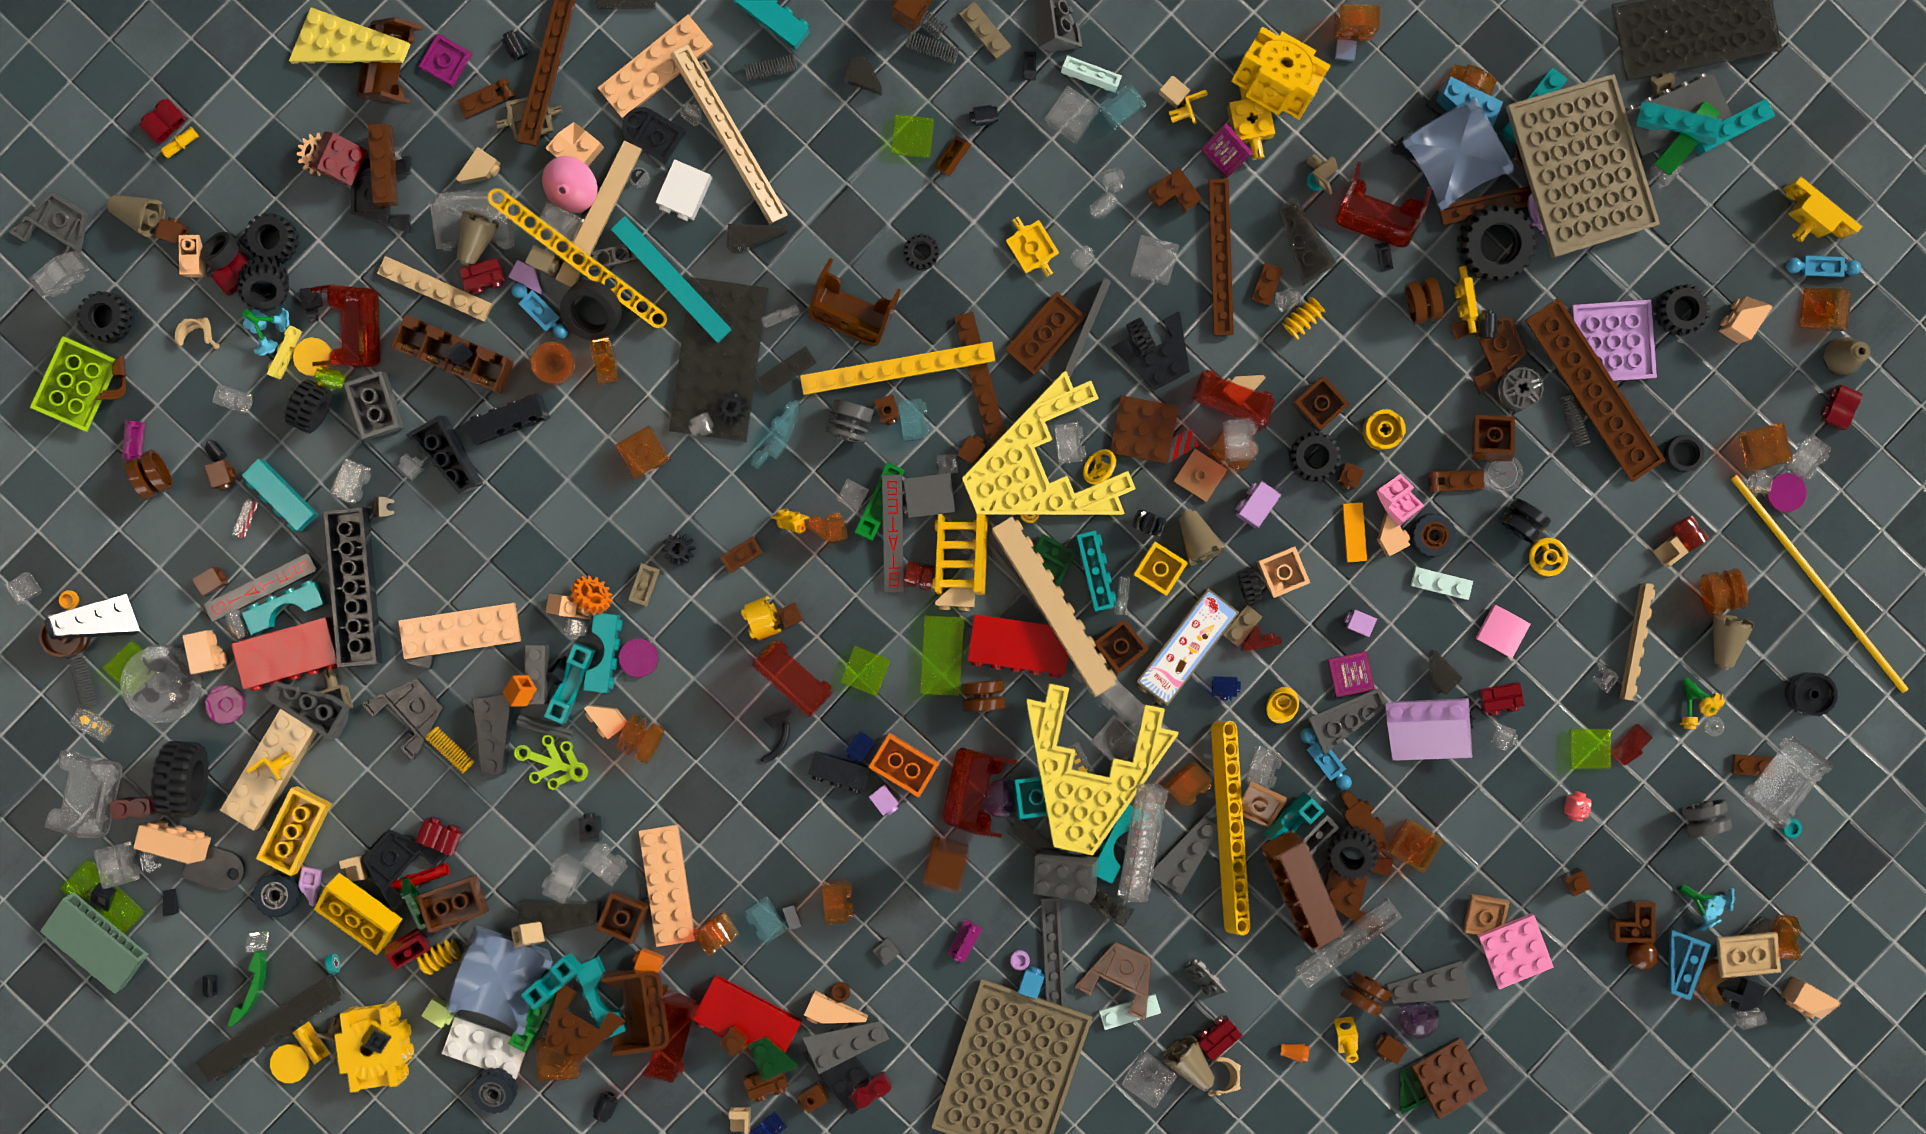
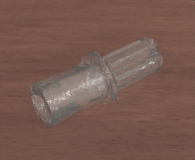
M794 303L783 309L778 308V311L763 316L761 321L763 326L767 328L779 322L785 323V320L801 314L797 304Z
M1128 576L1119 577L1118 592L1115 594L1116 607L1114 614L1127 615L1128 598H1130L1128 595L1130 577Z

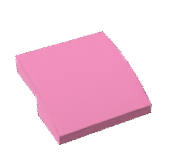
M1401 474L1377 491L1382 505L1398 526L1424 507L1411 493L1414 486Z
M1493 604L1475 639L1507 657L1513 658L1530 623Z

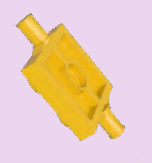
M1016 217V220L1013 219L1012 222L1018 231L1008 238L1006 243L1025 274L1034 269L1041 268L1045 276L1049 277V274L1052 275L1053 272L1047 263L1050 259L1059 255V251L1039 220L1031 225L1024 226L1020 218Z
M1467 266L1458 267L1461 279L1456 283L1457 287H1454L1455 297L1459 299L1460 305L1457 307L1459 318L1462 317V322H1468L1469 333L1478 332L1475 321L1476 317H1478L1473 281L1472 277H1468Z

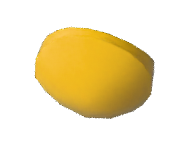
M1289 687L1276 689L1270 695L1266 704L1268 717L1275 723L1290 721L1298 711L1299 698L1297 693Z

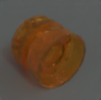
M547 342L535 349L531 357V367L534 374L540 380L549 384L559 385L567 382L572 377L575 371V359L565 346L557 342ZM553 359L559 362V365H556V369L550 366V363H553Z
M1738 568L1731 569L1730 571L1723 570L1721 575L1718 572H1712L1701 576V596L1709 614L1723 613L1727 608L1734 611L1747 607V585L1742 572Z
M635 713L623 727L616 750L622 752L626 745H628L625 754L629 755L636 749L635 759L647 765L661 742L665 728L652 723L647 729L645 728L647 719L644 717L638 724L640 715Z

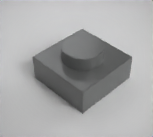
M888 937L873 949V952L885 966L900 953Z

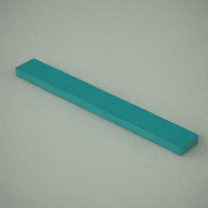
M626 216L611 229L717 343L732 331L724 320Z

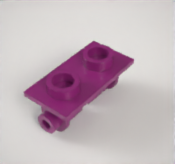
M125 420L121 459L130 460L135 457L141 459L145 422Z
M965 919L947 954L952 956L954 960L964 963L983 928Z

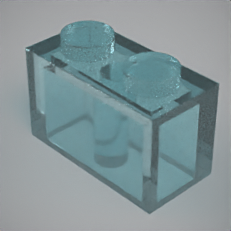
M1130 85L1128 88L1127 86L1122 87L1117 92L1118 95L1115 98H1108L1101 104L1100 113L1113 130L1125 123L1146 105V102L1133 85Z
M921 398L898 401L904 442L926 439L927 434L930 433L929 422H925L924 414H928L926 402L922 403Z
M767 896L746 909V919L751 925H755L757 936L761 941H765L766 944L787 931L786 924Z

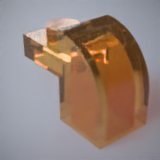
M1454 64L1448 79L1453 77L1490 96L1497 82L1487 71L1470 64L1467 66Z
M609 337L589 340L591 356L596 366L599 385L619 381L617 360Z
M1777 915L1773 932H1776L1778 936L1780 959L1801 960L1802 953L1797 941L1802 929L1797 916Z
M1713 958L1704 963L1695 987L1697 992L1704 993L1703 995L1709 1004L1712 1003L1717 1007L1725 1003L1716 986L1729 979V977H1720L1718 960Z

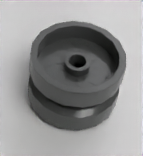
M1724 799L1703 801L1682 808L1684 819L1692 821L1686 826L1688 836L1690 837L1714 835L1732 829L1730 817L1723 815L1728 811L1727 802Z

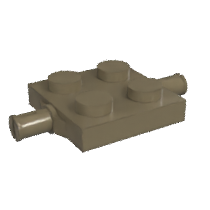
M528 97L506 102L508 110L507 119L496 121L498 129L510 126L515 141L518 138ZM561 105L551 108L548 106L541 135L554 132L551 122L552 115L563 113Z

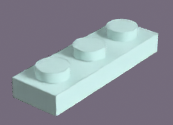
M1068 55L1061 70V73L1069 77L1077 78L1116 93L1122 77L1119 74Z
M1415 567L1410 586L1469 600L1473 581Z
M1155 993L1148 995L1146 1018L1161 1013ZM1134 1000L1099 1010L1104 1029L1107 1030L1140 1020L1128 1013Z

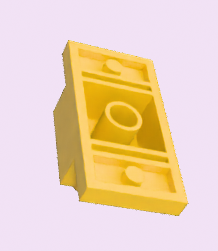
M1802 177L1787 183L1782 189L1786 192V196L1789 199L1797 201L1788 214L1801 224L1792 234L1793 238L1798 237L1796 240L1799 242H1803L1810 232L1817 238L1830 233L1839 238H1846L1858 233L1862 228L1858 222Z

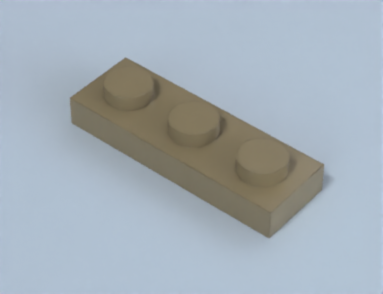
M975 1L959 14L996 60L1011 49L1009 42Z

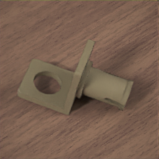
M1313 154L1311 156L1314 160L1309 157L1307 164L1315 170L1313 175L1316 184L1331 195L1333 192L1330 183L1326 179L1338 169L1336 160L1332 156L1326 162H1323L1316 154Z
M330 669L328 672L326 670L323 671L326 689L319 692L330 695L341 692L343 702L349 705V709L353 708L349 687L338 685L335 669Z
M332 1016L327 1033H316V1036L335 1042V1034L341 1029L339 1017ZM335 1049L331 1060L333 1063L338 1062L337 1049Z

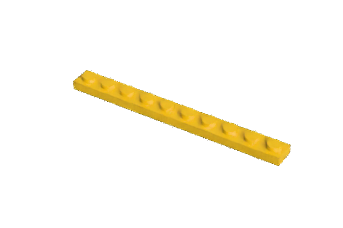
M993 342L805 374L800 375L803 395L996 362Z

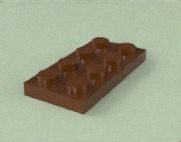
M1057 291L1005 351L1035 376L1084 321L1086 316Z

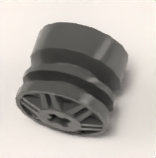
M1525 367L1516 368L1502 375L1497 381L1495 388L1496 398L1500 405L1512 411L1524 410L1537 404L1542 398L1544 391L1540 375L1533 369ZM1523 385V389L1525 391L1520 392V388L1518 386Z
M835 399L831 412L838 415L839 418L829 419L828 422L835 424L836 428L827 426L826 432L845 441L865 443L866 437L858 435V433H868V430L862 427L861 423H871L874 410Z

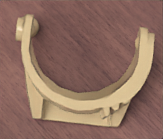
M208 318L184 319L177 326L175 342L178 346L183 345L184 339L189 332L201 328L204 331L205 343L212 344L214 349H219V343H215L212 340L211 326Z
M1217 1057L1214 1061L1222 1062L1230 1071V1082L1221 1091L1209 1090L1208 1095L1210 1097L1240 1089L1241 1065L1229 1058Z

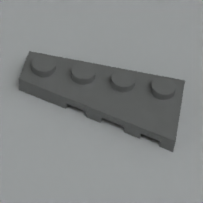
M1377 688L1307 718L1323 755L1386 707V701L1380 688Z
M1202 817L1147 875L1182 895L1218 832L1217 824Z
M1461 960L1386 984L1387 989L1392 992L1390 998L1393 1004L1474 998Z
M881 1021L802 1038L818 1074L889 1039Z

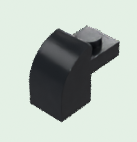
M1741 978L1737 992L1718 986L1716 994L1722 996L1721 1000L1731 1003L1732 1008L1746 1012L1755 1009L1761 1003L1767 987Z

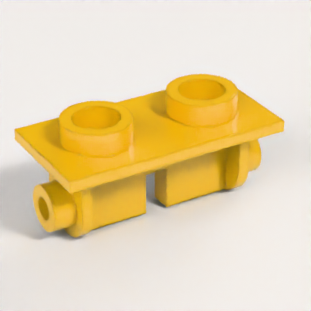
M781 509L777 511V514L770 516V518L777 520L779 528L801 534L806 529L804 520L809 518V516L800 514V512Z
M309 1021L292 1032L314 1065L331 1054L322 1039L316 1036L317 1032Z

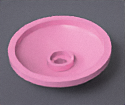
M560 156L546 165L542 175V185L547 198L554 206L568 213H580L587 210L594 203L597 196V183L592 171L585 163L571 156Z

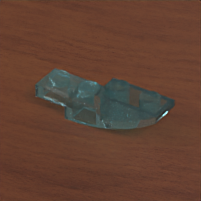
M797 400L794 402L790 401L783 409L785 411L781 417L777 416L771 422L772 427L770 430L776 435L774 437L770 436L764 442L765 448L761 452L758 450L751 458L753 460L751 465L757 470L760 469L770 456L777 460L790 442L799 416L800 403Z

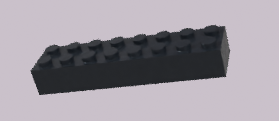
M360 507L323 511L337 667L383 663L369 509Z

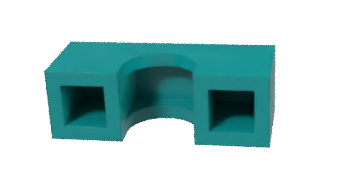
M1303 792L1263 834L1272 841L1290 830L1295 832L1303 823L1308 822L1312 824L1325 810L1306 792Z
M572 953L565 955L550 968V971L544 977L531 985L521 996L535 1010L541 1007L583 969V966Z

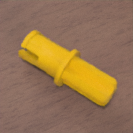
M189 127L178 137L175 136V139L163 147L161 152L166 158H170L182 148L186 149L185 146L199 136L192 127Z

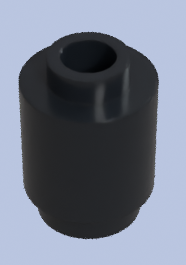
M510 30L502 35L503 39L501 42L510 58L518 61L528 55L527 46L518 31Z
M992 105L972 107V111L969 112L970 123H974L975 127L998 122L997 107Z
M1482 310V314H1478V334H1480L1481 339L1496 338V333H1498V314H1494V310Z
M610 1091L600 1094L593 1109V1117L596 1120L607 1122L608 1119H611L619 1102L616 1094Z

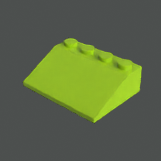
M62 336L30 408L88 432L102 401L96 400L95 397L100 396L103 390H107L113 377L112 366L116 359L67 336Z

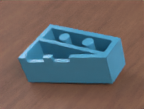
M1450 77L1442 84L1436 98V102L1445 111H1449L1476 96L1492 127L1503 103L1453 77Z
M1669 929L1668 991L1674 995L1691 1000L1710 944Z

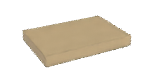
M1776 932L1716 937L1721 978L1781 972Z

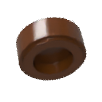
M842 981L836 982L831 988L832 998L837 1002L846 1001L850 996L849 985Z

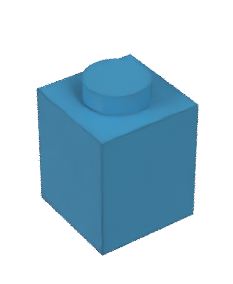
M1032 966L1030 969L1026 968L1018 988V993L1037 999L1044 980V974L1041 973L1042 970Z

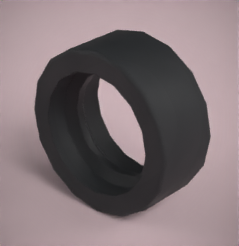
M219 232L206 241L202 247L200 257L212 269H221L234 260L239 252L240 244L228 232Z
M1692 435L1674 437L1667 442L1664 448L1666 464L1677 472L1695 470L1704 459L1705 450L1703 444ZM1687 442L1694 447L1695 458L1690 464L1681 465L1674 460L1673 449L1678 443Z

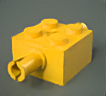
M1239 86L1241 100L1230 102L1227 106L1230 126L1244 143H1250V148L1253 152L1252 160L1262 159L1265 156L1261 141L1271 139L1275 135L1272 113L1269 109L1246 97L1248 91ZM1249 117L1255 119L1253 124H1251V121H1247Z

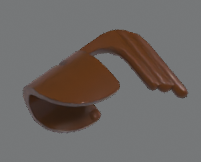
M124 356L115 358L116 360L112 366V379L120 378V387L117 390H103L100 396L95 397L96 400H114L121 398L125 394L126 369Z

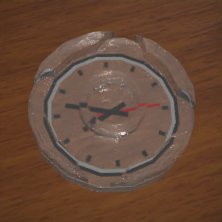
M1513 457L1512 462L1488 461L1484 466V481L1495 492H1511L1520 485L1523 478L1522 465L1515 457Z

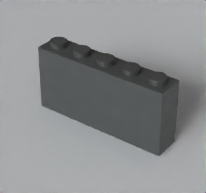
M1705 73L1695 77V81L1688 84V81L1677 85V89L1672 92L1668 89L1659 93V97L1654 100L1652 97L1643 100L1695 113L1703 101H1706L1720 112L1717 119L1724 121L1732 117L1714 74L1708 76ZM1634 105L1625 108L1640 158L1671 145L1680 132L1672 130L1654 131L1637 127L1636 123L1641 105L1636 108Z

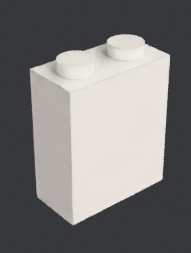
M674 159L656 200L657 205L660 206L659 209L668 214L671 211L677 213V217L684 221H688V219L694 221L712 177L710 174Z

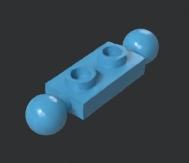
M1804 256L1803 262L1798 258L1789 259L1786 263V269L1790 273H1798L1802 270V276L1844 277V272L1850 276L1859 274L1861 264L1856 260H1850L1845 264V257Z
M515 283L512 286L511 292L513 296L523 299L519 305L546 332L552 328L555 338L564 339L567 337V327L557 323L561 318L533 290L528 294L527 288L523 283Z
M1311 728L1303 729L1300 734L1301 740L1311 745L1306 750L1330 781L1336 778V785L1340 790L1349 789L1352 781L1349 776L1342 774L1346 768L1332 750L1323 755Z

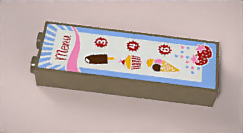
M1207 588L1136 679V682L1139 684L1137 688L1145 694L1148 691L1153 694L1154 697L1152 699L1162 706L1164 703L1168 706L1240 612Z

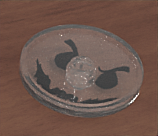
M154 645L140 650L130 658L122 671L120 687L125 703L137 716L150 722L169 723L183 718L197 705L202 694L203 679L201 673L190 674L186 652L169 645Z

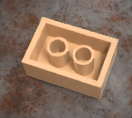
M157 820L156 823L148 822L145 825H139L134 849L187 864L205 860L211 837L204 836V832L193 830V832L186 831V827L175 825V827L168 826V822Z

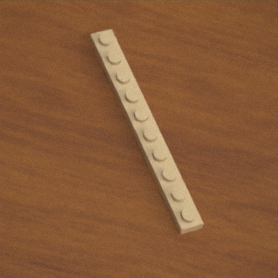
M686 45L673 51L670 54L769 225L785 218L788 214L690 46Z

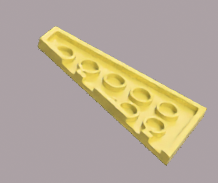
M311 7L289 62L293 64L299 62L403 63L411 44Z

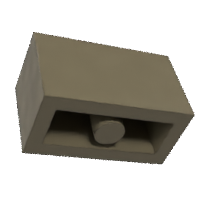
M533 245L525 261L532 268L553 278L555 274H558L562 266L560 264L562 260L556 255Z

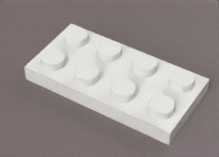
M459 1016L454 1018L442 1052L446 1056L486 1070L489 1068L506 1070L515 1080L518 1077L526 1053L508 1044L512 1036L511 1034Z

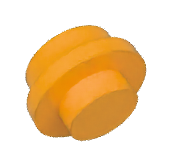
M64 591L59 596V604L63 609L72 610L79 604V597L74 591Z

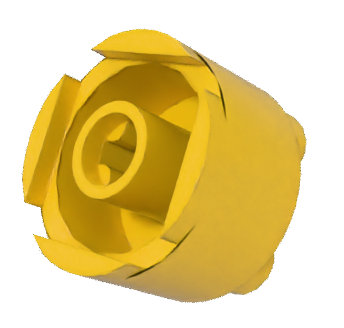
M1385 409L1377 411L1365 419L1362 434L1369 447L1377 450H1387L1401 442L1406 428L1404 420L1397 413ZM1383 426L1388 431L1385 433L1380 432V428Z
M769 596L747 603L744 609L741 610L744 620H748L750 626L748 631L752 639L756 638L760 641L782 632V628L778 629L781 621L773 603L769 604L767 601L770 599Z

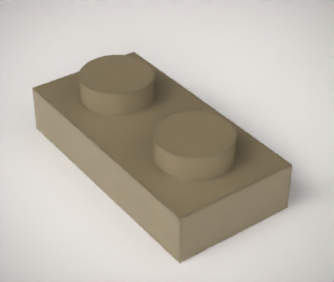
M641 563L628 600L648 606L660 569Z
M1246 605L1223 633V636L1236 647H1239L1261 620L1262 616L1249 605Z

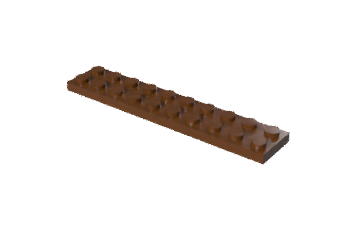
M1556 298L1524 321L1572 394H1574L1630 482H1634L1664 462L1665 458L1560 298Z

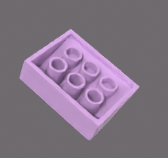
M1469 698L1394 701L1386 703L1387 726L1393 760L1472 758Z

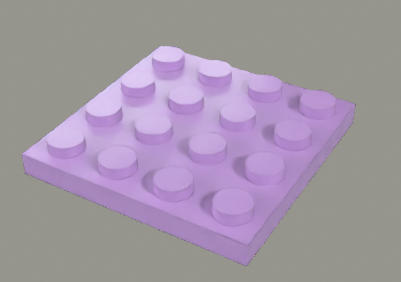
M1651 300L1571 306L1573 320L1613 381L1657 378Z

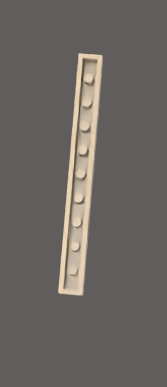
M1011 517L992 528V533L1092 695L1096 698L1114 687L1117 678L1111 669L1108 671L1105 667L1106 660L1101 653L1097 654L1094 649L1096 644L1091 636L1087 637L1084 633L1085 626L1080 619L1076 620L1073 613L1075 611L1070 603L1066 604L1063 596L1065 595L1060 586L1056 587L1053 583L1054 577L1050 570H1045L1042 563L1044 561L1039 553L1035 554L1032 547L1034 545L1031 539L1023 535L1021 523L1018 519L1014 520Z

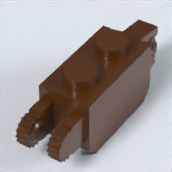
M1342 791L1340 798L1346 806L1343 809L1342 815L1350 827L1354 829V826H1359V830L1365 828L1367 829V834L1371 832L1373 839H1376L1378 842L1379 853L1388 848L1389 845L1383 835L1385 833L1382 829L1384 824L1378 816L1375 818L1372 815L1371 811L1373 808L1368 801L1357 800L1352 792Z

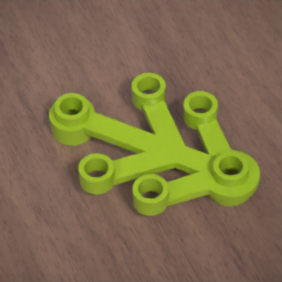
M545 735L542 738V744L547 747L551 758L532 752L527 745H520L514 751V756L519 761L530 759L549 766L539 772H532L529 775V780L532 783H538L542 778L558 770L568 772L559 778H551L548 781L547 785L551 790L559 788L561 784L571 779L580 782L588 776L587 766L577 761L572 750L573 744L570 741H564L560 745L561 751L566 753L570 764L562 761L554 745L555 739L551 735ZM546 737L551 738L552 741L550 744H547L545 742ZM565 743L570 745L568 751L563 748ZM522 749L527 751L526 756L520 754ZM577 768H580L582 770L581 775H577L575 773V770ZM533 774H537L539 776V779L537 781H534L532 779ZM552 780L557 782L556 787L551 786Z

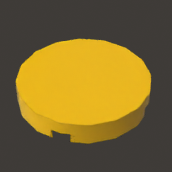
M319 338L303 339L294 349V365L301 373L307 376L316 377L323 375L333 363L332 349L325 341Z
M298 1044L282 1045L273 1052L270 1059L272 1074L283 1083L297 1082L309 1071V1056L303 1047Z

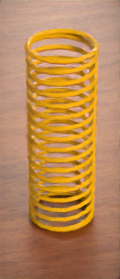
M438 726L435 727L426 736L425 740L430 741V744L432 743V746L439 750L445 758H448L452 765L455 764V767L463 774L472 766L474 760H470L471 757H469L460 766L469 756H465L466 753L462 755L464 752L462 751L452 761L462 748L459 749L458 746L448 756L457 744L454 745L455 742L452 743L453 740H451L441 750L450 738L448 736L444 738L446 734L442 735L444 731L441 732L440 729L430 739L439 729Z

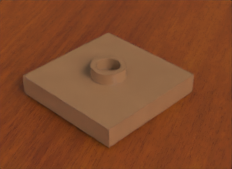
M1194 449L1173 482L1204 502H1207L1228 469L1197 449Z
M1251 781L1242 795L1243 816L1268 828L1274 822L1287 798Z
M1470 894L1462 928L1463 933L1478 935L1505 924L1510 901Z

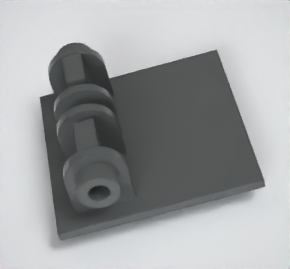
M1195 958L1190 963L1191 966L1184 968L1188 978L1197 982L1201 987V991L1207 996L1213 997L1226 992V989L1221 984L1222 982L1215 975L1213 976V972L1209 973V968L1205 969L1206 965L1201 960Z

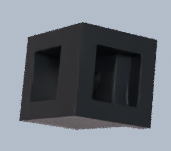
M587 813L579 818L580 843L602 840L601 816H595V813ZM586 825H591L592 831H587Z

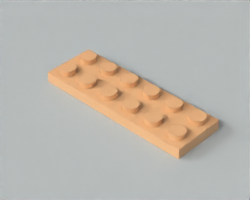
M687 15L600 85L598 89L622 119H624L627 113L642 105L681 73L670 55L673 51L689 45L698 59L711 49L713 44L692 18Z
M515 603L398 621L404 659L521 641Z
M678 824L639 830L656 947L695 941Z

